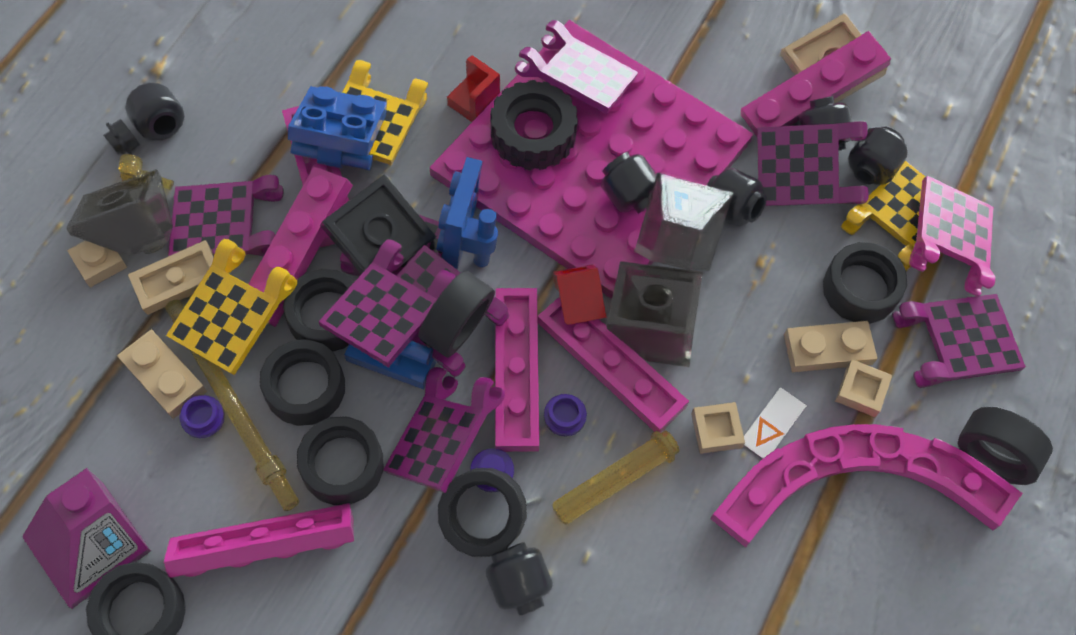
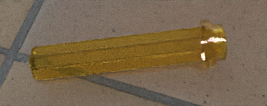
M667 430L661 433L658 431L653 432L651 440L554 501L552 507L557 518L563 524H569L665 461L672 463L675 461V455L680 452V449L674 437Z

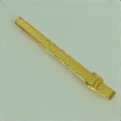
M178 299L170 301L165 306L167 313L174 323L184 308ZM190 350L257 465L254 470L263 485L270 486L284 511L295 508L300 501L285 477L287 473L286 468L278 455L271 454L219 366Z

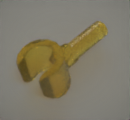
M131 154L121 155L118 170L120 178L125 184L136 185L141 181L157 184V186L168 190L173 188L174 181L142 170L143 161L141 158Z

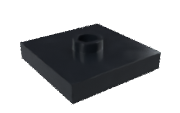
M385 174L324 219L320 224L321 228L360 274L373 262L380 247L386 240H393L402 246L399 253L404 257L403 265L416 255L424 245L427 246L437 237Z

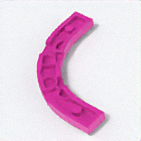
M853 424L806 434L804 438L772 451L740 480L710 519L746 548L770 516L795 492L825 477L855 471L891 473L921 482L956 502L991 530H995L1002 524L1023 493L969 454L942 440L934 438L931 441L918 435L903 432L904 428Z

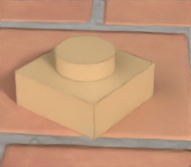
M105 231L67 250L90 288L127 268Z
M852 359L847 365L835 402L876 418L881 411L892 375Z
M736 402L693 408L691 415L700 454L741 449L744 446L745 440Z

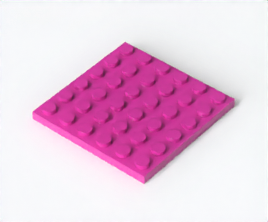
M568 20L564 26L573 38L638 72L636 79L610 111L605 114L563 91L572 98V104L577 109L578 121L574 147L570 149V154L566 159H561L560 163L555 166L551 165L543 170H524L523 167H515L510 165L508 160H503L499 156L498 150H495L493 147L490 113L491 108H494V99L429 167L430 176L450 189L453 174L455 171L462 173L466 157L483 161L477 208L480 210H493L496 213V221L567 269L591 264L596 266L599 271L602 293L620 304L635 285L631 280V276H642L686 222L685 220L670 217L668 214L666 181L671 180L705 190L708 181L714 175L718 176L733 165L751 143L753 133L571 20ZM543 47L538 53L548 63L560 50H550ZM517 74L504 89L510 88L518 82L525 83L528 80L543 82L544 80L539 77H522ZM529 111L521 113L516 118L514 127L516 132L523 138L543 139L551 133L553 122L545 113ZM625 152H628L631 156L636 154L643 155L661 179V186L654 193L658 201L640 214L635 209L624 213L618 211L601 187V181L605 176L602 170Z

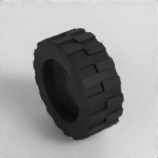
M528 80V82H518L514 86L504 89L500 97H496L494 108H491L490 113L492 144L494 149L498 150L499 156L503 160H508L510 165L523 167L524 170L547 169L548 166L559 164L561 159H566L570 154V149L575 144L578 121L577 109L572 104V98L566 95L563 90L545 81L536 82V80ZM524 112H542L551 118L553 129L543 139H526L521 137L515 130L514 123L516 118Z

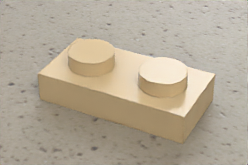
M206 240L128 274L140 305L147 315L187 298L194 293L211 267L214 258L213 252Z
M868 321L787 328L784 333L792 373L846 368L852 359L865 365H873L878 359Z
M152 329L117 355L121 362L172 419L180 414L183 405L190 398L204 395L207 392L202 383Z

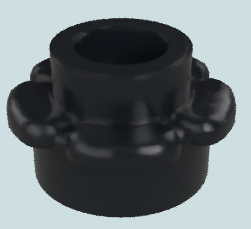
M121 119L112 125L109 122L106 123L110 131L105 133L104 137L116 153L120 154L125 150L129 156L133 155L131 151L138 147L140 143Z

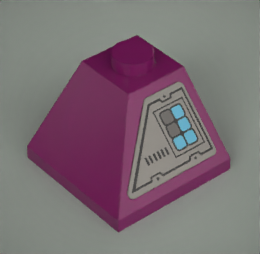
M87 468L44 498L22 536L67 606L71 609L90 596L92 589L102 576L117 566L137 562L151 551L104 483Z

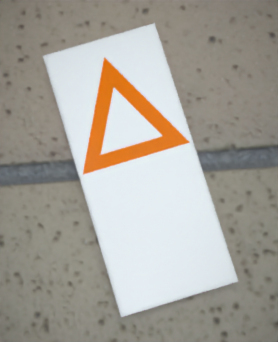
M780 387L744 435V446L761 458H765L775 450L807 405Z

